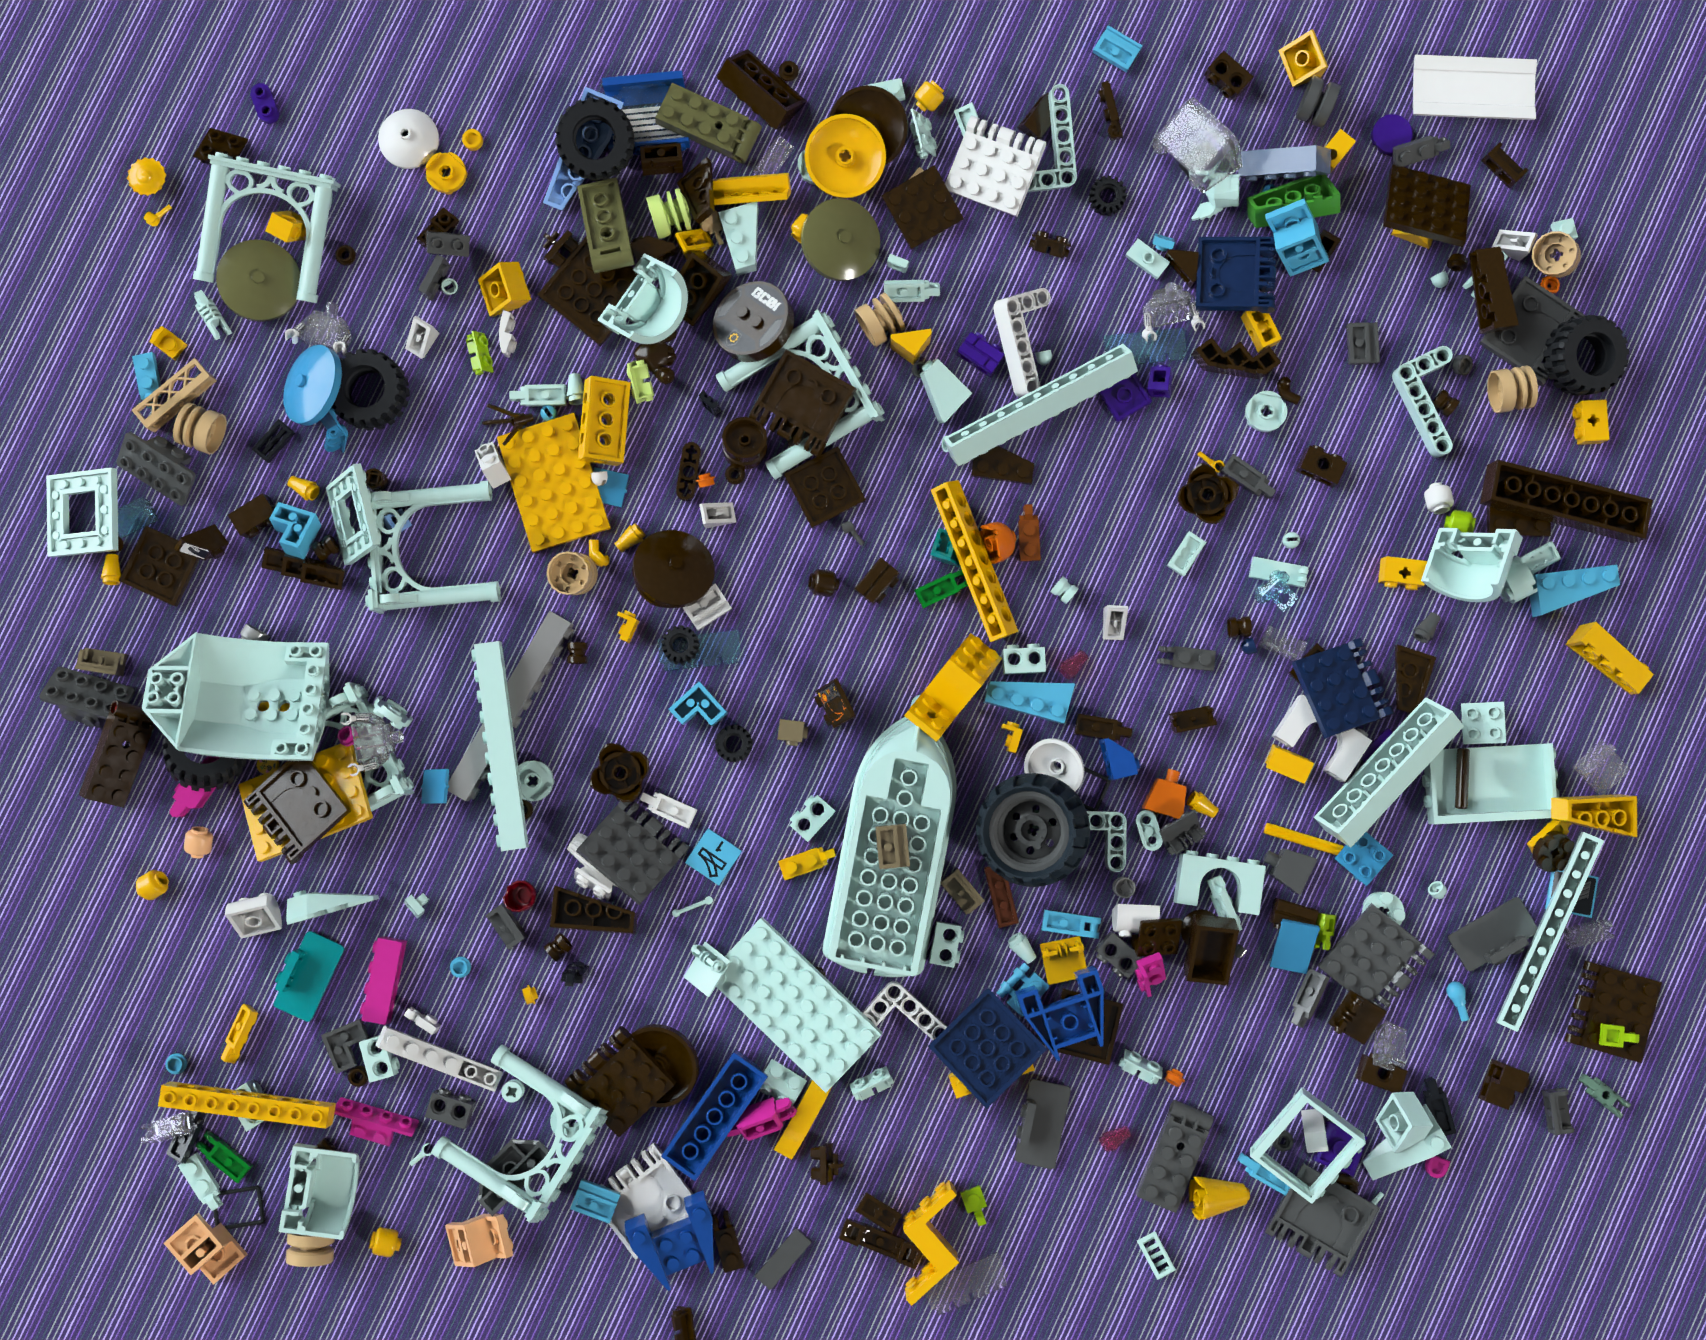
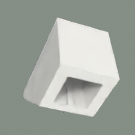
M493 441L483 444L475 450L481 470L493 489L511 480Z

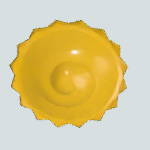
M144 157L142 160L137 159L136 163L131 164L127 180L129 181V186L133 188V192L149 196L156 194V192L162 189L166 173L160 161Z

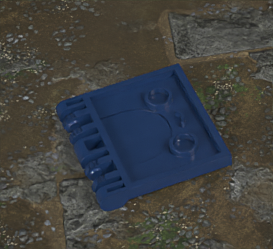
M1274 237L1198 238L1196 311H1259L1261 313H1273L1275 311V295L1270 293L1276 289L1274 284L1276 282L1275 258H1271L1276 254Z
M1361 638L1292 662V666L1324 739L1394 714L1392 706L1377 711L1378 707L1389 703L1388 698H1383L1374 703L1371 697L1384 691L1383 686L1368 690V687L1381 682L1376 670L1372 669L1362 674L1360 670L1373 665L1371 660L1359 665L1355 661V658L1365 656L1367 650L1362 649L1355 653L1351 652L1365 646Z

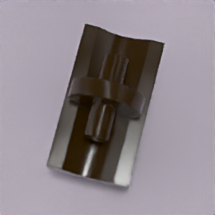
M569 230L557 242L555 240L560 236L558 232L555 231L551 236L547 233L543 235L547 241L542 247L547 250L551 245L553 246L544 256V260L548 264L551 262L560 268L566 261V258L559 251L564 247L572 253L577 248L578 244L572 238V233Z
M825 1143L811 1148V1159L820 1160V1167L814 1166L811 1169V1179L820 1181V1185H827L828 1182L833 1181V1175H839V1168L845 1166L844 1161L838 1160V1153H833V1143Z

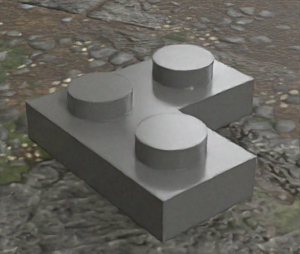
M361 1019L321 1035L336 1074L358 1065L350 1045L369 1038Z

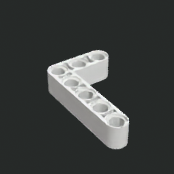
M1045 288L1000 299L995 302L993 307L1013 390L1019 398L1040 388L1023 313L1045 307L1050 303V293Z
M897 981L889 982L862 1012L877 1027L896 1006L933 1041L937 1038L935 1036L937 1029L942 1028L945 1030L948 1027ZM897 986L900 989L899 995L895 997L890 996L888 993L889 988ZM912 1000L915 1002V1008L908 1011L904 1008V1003ZM877 1002L885 1003L886 1009L883 1012H877L874 1009ZM924 1014L931 1017L930 1022L926 1025L919 1022L920 1016Z

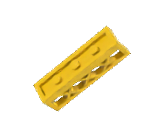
M789 173L713 179L714 205L787 200L791 194Z

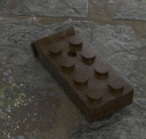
M119 700L112 702L107 720L79 795L84 799L124 808L154 728L152 726L154 724L153 721L142 710L141 706Z

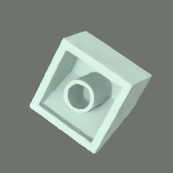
M1393 1092L1375 1119L1394 1153H1399L1425 1139L1434 1126L1414 1092Z

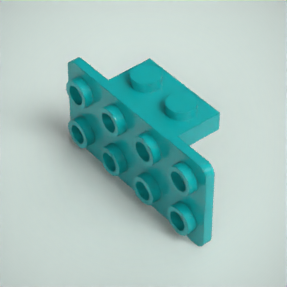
M308 931L299 949L287 954L284 961L286 966L276 977L275 982L277 985L275 990L279 992L274 1001V1007L306 1022L311 1021L345 950L344 946L313 931Z

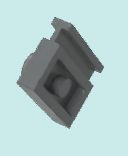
M438 254L418 289L425 298L431 301L434 299L450 268L447 260Z
M1378 322L1348 323L1346 325L1348 365L1378 364L1380 362Z

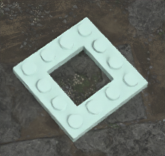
M361 463L351 465L326 487L344 566L354 564L381 544V534L377 530L375 523L376 513L371 507V493L367 490L366 473L362 470ZM351 495L360 526V531L356 534L353 526L350 524V510L346 507L345 500Z
M116 468L47 476L48 557L118 551ZM95 492L96 531L69 534V495Z

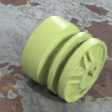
M679 188L674 189L677 196L676 199H672L670 191H666V202H663L659 194L646 197L659 239L671 236V226L675 225L678 232H682L679 223L684 222L687 231L692 230L691 215L687 201Z

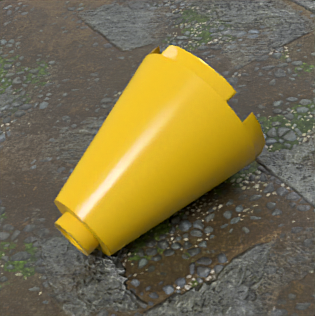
M1199 1176L1193 1177L1194 1179L1189 1182V1202L1193 1201L1195 1208H1191L1198 1220H1204L1244 1206L1250 1199L1249 1189L1243 1183Z

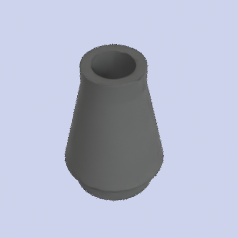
M1430 612L1414 628V638L1422 643L1431 641L1441 617L1436 613Z

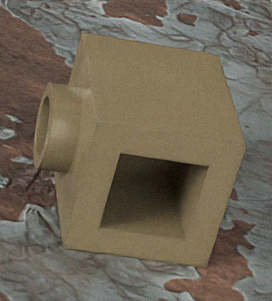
M780 719L777 740L786 741V745L798 746V742L803 743V739H807L808 727L805 726V722Z

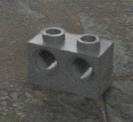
M435 231L426 232L427 253L469 257V235Z
M1112 931L1094 949L1098 952L1096 957L1104 964L1109 962L1114 966L1112 971L1120 978L1124 975L1129 979L1137 969L1136 961L1142 959V957H1137L1135 951ZM1108 944H1114L1115 951L1111 955L1105 953V947ZM1129 958L1131 961L1130 966L1125 969L1122 968V959Z
M440 1088L435 1090L431 1095L425 1117L462 1129L467 1128L470 1124L476 1101L471 1100L472 1097L465 1094H459V1096L451 1094L452 1091L449 1089ZM438 1099H441L445 1102V1109H441L438 1107ZM458 1105L465 1108V1115H460L457 1112Z

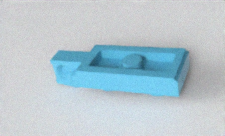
M153 352L132 356L141 400L147 398L161 386L156 356Z
M1240 1153L1237 1160L1247 1166L1245 1171L1250 1176L1283 1195H1287L1290 1189L1287 1184L1253 1158Z

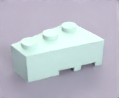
M751 202L718 212L737 276L757 271L758 202Z

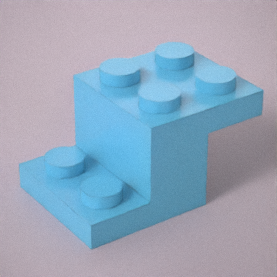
M1305 198L1265 214L1266 221L1274 235L1276 251L1290 277L1329 262L1328 255L1321 243L1318 224Z

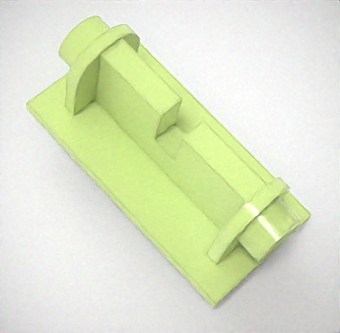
M644 359L627 363V375L631 380L632 396L636 400V404L653 400L651 381L644 382L643 380L650 377L647 363L644 362Z

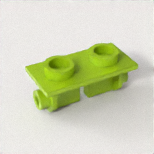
M471 331L472 334L467 335L466 343L469 354L476 353V356L470 358L473 372L476 375L484 374L483 371L493 373V361L489 354L488 340L485 333Z

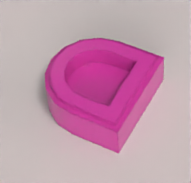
M1434 1156L1426 1160L1425 1170L1433 1178H1441L1446 1174L1450 1161Z

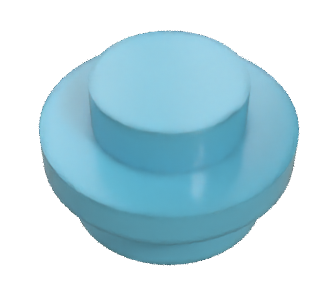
M457 957L451 962L450 971L455 977H465L471 971V963L465 957Z
M174 1053L167 1058L165 1063L166 1069L171 1074H180L187 1067V1059L180 1053Z

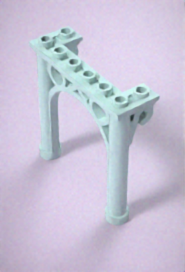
M215 152V156L208 154V159H210V164L212 165L197 268L194 271L193 279L214 283L222 224L228 208L244 196L270 194L289 202L299 212L304 221L306 240L296 299L317 303L318 295L316 293L328 215L332 204V191L337 192L341 184L335 181L336 178L325 174H320L319 177L311 176L312 172L299 169V173L291 172L290 167L278 165L277 169L270 167V163L257 161V164L249 163V159L236 156V160H233V157L224 153ZM250 173L267 176L265 182L257 184V188H253L255 180ZM235 175L246 176L249 180L248 187L239 191L232 184L233 177ZM277 178L294 182L288 186L287 195L284 194L285 190L278 186ZM309 185L316 186L315 192ZM296 187L308 190L309 198L306 201L298 203L293 198L292 192ZM229 188L234 194L224 202L225 190ZM313 202L310 220L303 207Z
M817 309L814 311L815 314L812 315L811 319L792 330L787 342L775 354L757 362L741 361L725 372L722 370L717 373L716 378L723 390L727 392L781 359L786 349L798 356L814 361L821 369L832 374L831 371L836 372L834 376L839 379L845 372L851 385L857 389L853 395L855 403L852 407L845 409V412L850 414L839 420L825 447L853 430L869 423L872 419L876 422L884 421L885 419L882 415L885 412L876 400H871L869 396L871 391L866 383L862 384L859 377L862 375L857 366L854 365L852 367L849 361L851 356L846 348L842 349L840 346L841 338L837 331L832 328L835 326L832 319L825 312L822 313ZM816 340H821L826 347L825 354L820 357L812 354L811 347ZM807 341L806 351L793 349ZM832 350L840 365L833 366L828 362L824 364L822 361L830 357ZM809 436L803 439L799 445H793L765 462L775 480L783 476L782 473L813 455L810 453L811 449L809 452L804 450V445Z
M488 480L480 481L478 484L394 492H373L367 489L371 493L372 510L376 513L375 523L377 530L380 531V534L383 532L387 535H393L392 538H388L387 544L383 547L381 538V544L370 551V557H368V567L371 569L372 577L369 578L371 589H368L365 602L370 611L384 614V611L489 600L491 602H500L501 592L498 581L432 588L422 586L407 574L399 555L400 534L404 524L412 514L429 506L492 501V487ZM411 506L402 516L398 511L394 510V508ZM393 513L398 522L393 529L386 530L383 518L386 514ZM383 556H387L391 564H395L396 567L391 566L384 570ZM396 571L402 576L400 585L393 589L388 584V576L391 572ZM407 583H409L414 588L420 590L411 592H401L404 590Z
M347 682L345 683L346 686L343 687V693L328 700L326 720L341 712H348L349 714L355 712L358 716H369V721H361L357 730L358 733H361L367 725L373 739L368 740L363 735H360L355 743L361 750L365 764L372 762L371 759H375L374 751L378 747L384 761H375L376 766H383L387 772L386 780L380 783L372 777L376 766L365 769L364 786L366 794L371 783L381 787V789L367 795L372 812L403 795H412L414 793L412 789L414 784L410 777H406L403 771L405 767L401 759L396 758L394 751H396L395 746L391 740H387L385 736L387 731L383 723L378 722L376 714L373 712L375 707L373 704H369L366 698L368 697L364 686H360V684ZM341 715L340 722H347L348 715ZM325 721V726L337 729L347 726L337 722Z
M502 1044L494 1053L491 1063L544 1095L551 1102L555 1110L557 1131L550 1151L537 1166L517 1175H506L496 1171L445 1136H442L437 1141L431 1154L438 1159H444L526 1213V1221L529 1223H538L539 1220L543 1221L549 1212L547 1208L551 1201L555 1202L561 1193L559 1188L563 1182L567 1183L573 1172H571V1169L582 1160L584 1156L583 1150L586 1145L590 1146L596 1137L594 1133L598 1126L601 1128L607 1120L606 1113L608 1111L594 1106L510 1052V1049ZM559 1104L575 1113V1115L563 1118ZM575 1119L579 1123V1130L575 1136L569 1138L564 1133V1124ZM562 1139L566 1142H575L566 1157L563 1154L564 1144L561 1143ZM553 1164H561L552 1179L546 1170H542L545 1166L550 1168ZM541 1173L545 1177V1184L540 1191L534 1192L530 1187L531 1176ZM525 1179L524 1188L526 1192L510 1181ZM535 1196H541L539 1200L535 1198Z

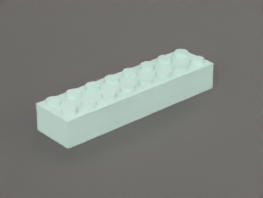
M1425 697L1314 816L1315 820L1326 832L1351 848L1457 735L1464 725L1453 711Z

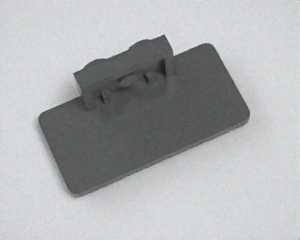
M132 432L125 434L116 461L117 465L178 505L183 506L186 504L196 477L192 470L185 467V465L190 463L192 457L185 453L184 450L169 443L165 438L156 436L145 441Z
M57 667L39 697L41 701L57 705L62 717L68 721H78L89 727L102 728L105 720H107L112 702L119 700L129 703L135 691L134 688L64 667Z
M1514 897L1449 934L1448 940L1467 971H1473L1485 963L1493 965L1502 964L1509 955L1523 952L1525 950L1524 947L1529 944L1527 939L1534 936L1538 928L1519 897Z
M1037 1079L1030 1080L1025 1105L1022 1104L1020 1111L1022 1122L1021 1125L1017 1126L1016 1130L1018 1141L1014 1158L1017 1162L1047 1169L1055 1168L1071 1089L1068 1086Z

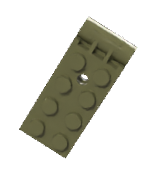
M674 83L671 84L655 116L657 125L683 137H689L690 140L742 164H745L762 129L759 123L749 120V117Z
M617 177L577 186L594 274L635 265Z

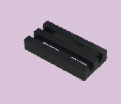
M704 390L699 394L702 406L715 417H718L722 412L717 401L714 402L710 395L707 396Z
M278 419L252 450L267 463H270L296 433ZM280 427H282L279 433L269 442V444L261 452L260 449L273 436V434Z

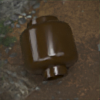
M817 569L809 576L808 588L812 590L814 595L831 597L835 590L838 591L840 581L839 578H836L834 571Z

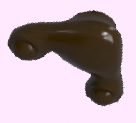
M676 330L660 342L639 344L633 353L637 361L644 359L648 370L654 374L660 383L665 385L672 383L675 379L674 371L668 367L673 364L677 356L674 353L673 347L667 345L666 342H671L676 338Z

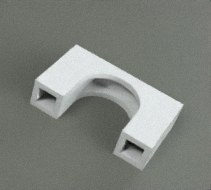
M1297 696L1272 734L1273 738L1288 748L1294 747L1304 730L1310 724L1317 722L1306 696ZM1359 728L1336 735L1337 748L1323 769L1324 772L1339 782H1346L1372 742L1368 738V734Z

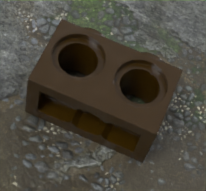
M1224 50L1207 68L1204 74L1209 84L1219 88L1224 97L1233 101L1249 86L1254 77ZM1216 69H1222L1224 74H1219ZM1231 82H1237L1239 87H1234Z

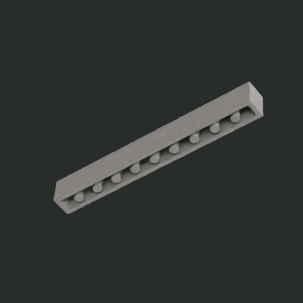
M551 611L548 612L507 682L514 728H517L522 718L520 715L523 710L526 711L532 703L530 698L533 693H537L543 684L541 682L543 676L548 675L551 671L553 659L555 657L558 658L564 648L562 646L565 639L568 640L574 631L572 629L574 624ZM484 723L448 781V791L464 801L476 798L480 791L478 786L481 781L484 782L488 778V773H490L488 770L490 764L487 765L485 760V752H488L487 744L483 743L482 732H485Z

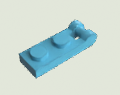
M1044 909L1041 930L1099 939L1098 925L1101 924V918ZM1085 922L1090 923L1089 931L1084 930Z

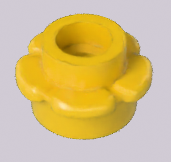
M527 985L526 988L522 989L526 1004H535V1000L538 999L535 987L530 988Z

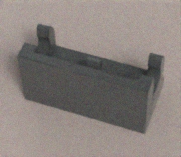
M504 903L485 915L508 950L528 937L511 910L506 908Z
M1565 1087L1542 1090L1548 1132L1556 1136L1574 1132L1567 1102V1095L1569 1093Z

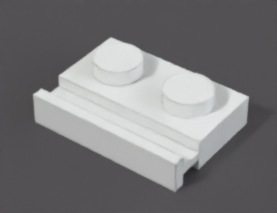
M716 583L710 587L707 594L700 601L691 606L683 607L698 631L732 609Z

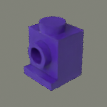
M1166 365L1150 367L1148 381L1150 397L1171 398L1170 392L1173 378L1171 367Z

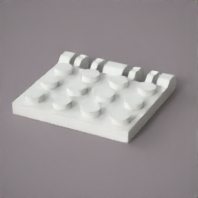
M971 116L945 185L948 191L953 194L1018 217L1045 150L1046 142L1039 139L1035 142V138L1030 136L1025 146V151H1021L1019 149L1023 142L1024 134L1018 133L1014 141L1016 131L1002 126L998 132L999 126L993 124L988 133V138H985L983 135L987 128V121L982 119L980 122V118Z
M655 1142L647 1147L649 1153L646 1150L641 1152L642 1158L649 1165L648 1169L644 1171L638 1160L635 1158L631 1160V1164L639 1176H636L630 1165L626 1164L615 1173L618 1180L624 1186L623 1188H621L613 1176L608 1178L609 1184L613 1189L621 1193L609 1225L635 1259L638 1256L632 1251L625 1233L624 1221L645 1214L651 1232L688 1218L684 1197L693 1194L674 1167L661 1157L663 1152Z

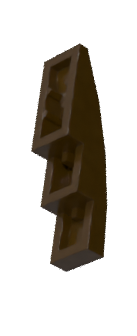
M265 547L261 568L279 571L281 575L298 578L303 583L342 590L344 569L310 557H305V559L285 554L284 550Z

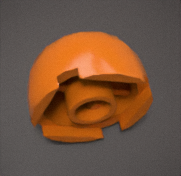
M1001 522L987 523L980 527L982 530L979 532L991 563L996 564L1008 559L1015 549V533Z

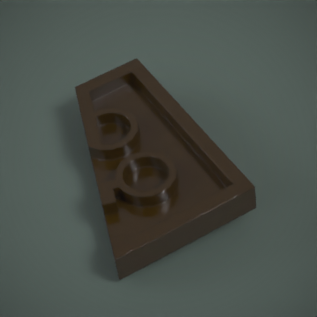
M706 157L677 182L681 193L686 198L688 208L694 220L699 225L715 212L712 161Z

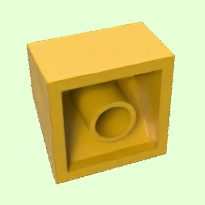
M499 262L478 278L490 317L502 314L503 310L509 312L518 309L531 300L519 262Z

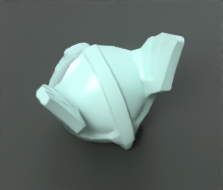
M1192 170V173L1210 179L1205 189L1209 202L1200 204L1191 218L1193 221L1210 218L1221 212L1225 207L1239 206V174Z

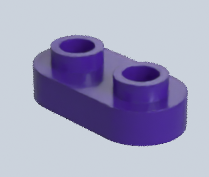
M255 84L251 88L250 95L257 115L264 123L272 124L279 118V110L273 93L266 84ZM262 90L263 93L258 95V92ZM266 109H270L267 114H264Z

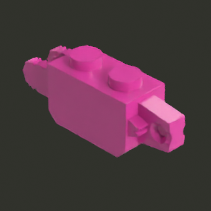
M207 756L201 764L212 763L221 757ZM179 783L175 788L176 793L173 795L176 801L173 803L172 808H170L169 813L172 817L183 818L191 809L202 808L216 787L211 788L209 792H205L204 788H199V791H193L190 785L185 788Z
M772 1097L749 1105L727 1137L742 1134L744 1139L750 1141L779 1131L783 1127V1121L794 1117L797 1110L791 1105L792 1102L789 1097L775 1100Z

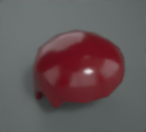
M519 880L507 886L506 894L503 896L506 908L512 912L529 910L535 903L536 889L531 883Z

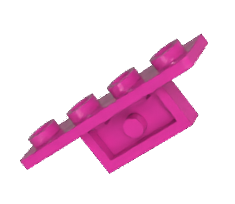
M343 1097L339 1099L335 1107L334 1114L352 1119L350 1135L390 1146L392 1143L394 1132L412 1137L419 1125V1120Z

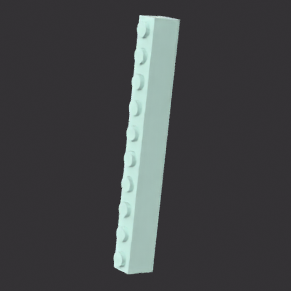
M1121 344L943 438L951 458L958 466L966 464L971 459L987 453L988 450L1004 444L1015 436L1023 434L1024 431L1040 425L1051 417L1057 416L1060 412L1076 406L1087 398L1093 397L1096 393L1112 387L1123 379L1129 378L1132 374L1138 372L1132 351L1124 344Z
M502 642L474 644L471 654L473 662H476L477 670H474L475 681L479 682L480 690L477 691L478 703H482L483 710L480 711V721L485 725V732H482L483 743L487 744L488 752H485V760L487 765L490 764L491 773H488L489 785L493 786V793L490 794L492 806H495L496 814H493L494 826H498L499 835H496L497 847H501V851L527 848L529 844Z
M1581 832L1496 1019L1497 1023L1518 1032L1604 840Z

